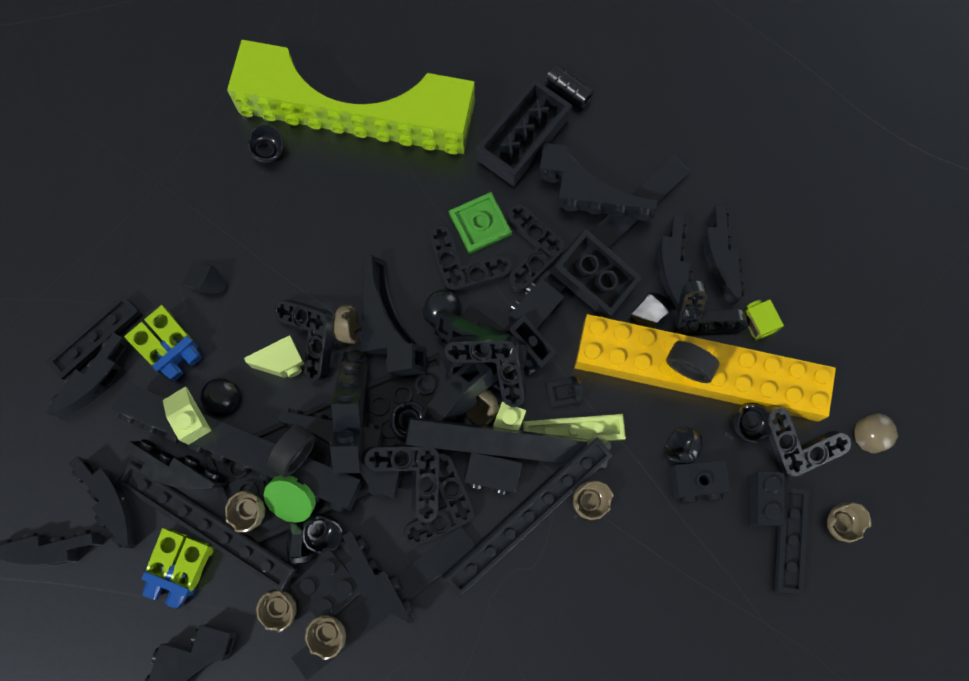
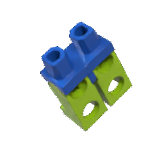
M162 305L144 319L161 340L143 322L139 323L124 336L157 372L173 381H176L184 373L177 365L183 359L191 366L202 359L199 351L196 349L198 345Z
M162 528L146 572H144L141 579L146 581L142 595L157 600L164 588L170 591L165 604L175 609L181 608L187 596H193L209 556H212L215 548L206 542L181 532Z

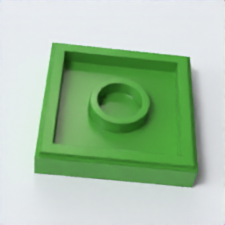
M492 192L449 210V215L469 254L512 235V231Z

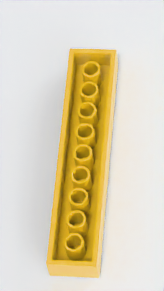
M589 314L586 315L583 324L575 369L740 405L754 403L762 405L766 409L770 406H779L787 410L790 416L818 422L829 417L836 369L835 367ZM685 341L695 344L718 359L719 368L710 383H700L676 372L667 364L666 358L675 342Z

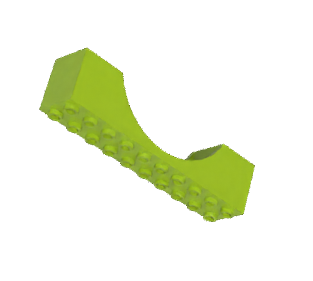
M241 40L227 89L238 112L246 117L259 116L268 121L281 120L290 125L302 124L308 125L312 129H330L338 134L346 132L360 138L368 136L382 142L390 140L399 142L404 146L417 145L422 146L426 150H444L449 154H464L475 106L474 81L427 73L416 86L406 93L388 101L373 104H351L336 101L317 92L301 78L295 69L288 48Z

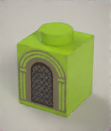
M757 300L747 305L748 309L745 311L748 321L747 327L754 341L776 333L784 326L771 300L763 303L761 300Z

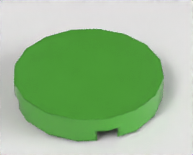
M281 475L276 476L265 487L263 495L266 505L277 517L285 521L294 523L305 521L310 517L316 505L313 492L305 483L302 485L297 482L298 479L293 476L285 478Z

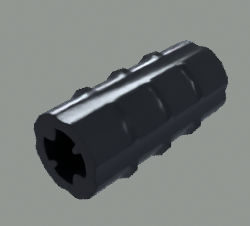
M557 64L549 71L545 82L552 86L554 90L556 89L562 96L567 97L572 103L581 108L585 107L594 93L592 89L586 86V83H582L576 76H572L567 70H564Z

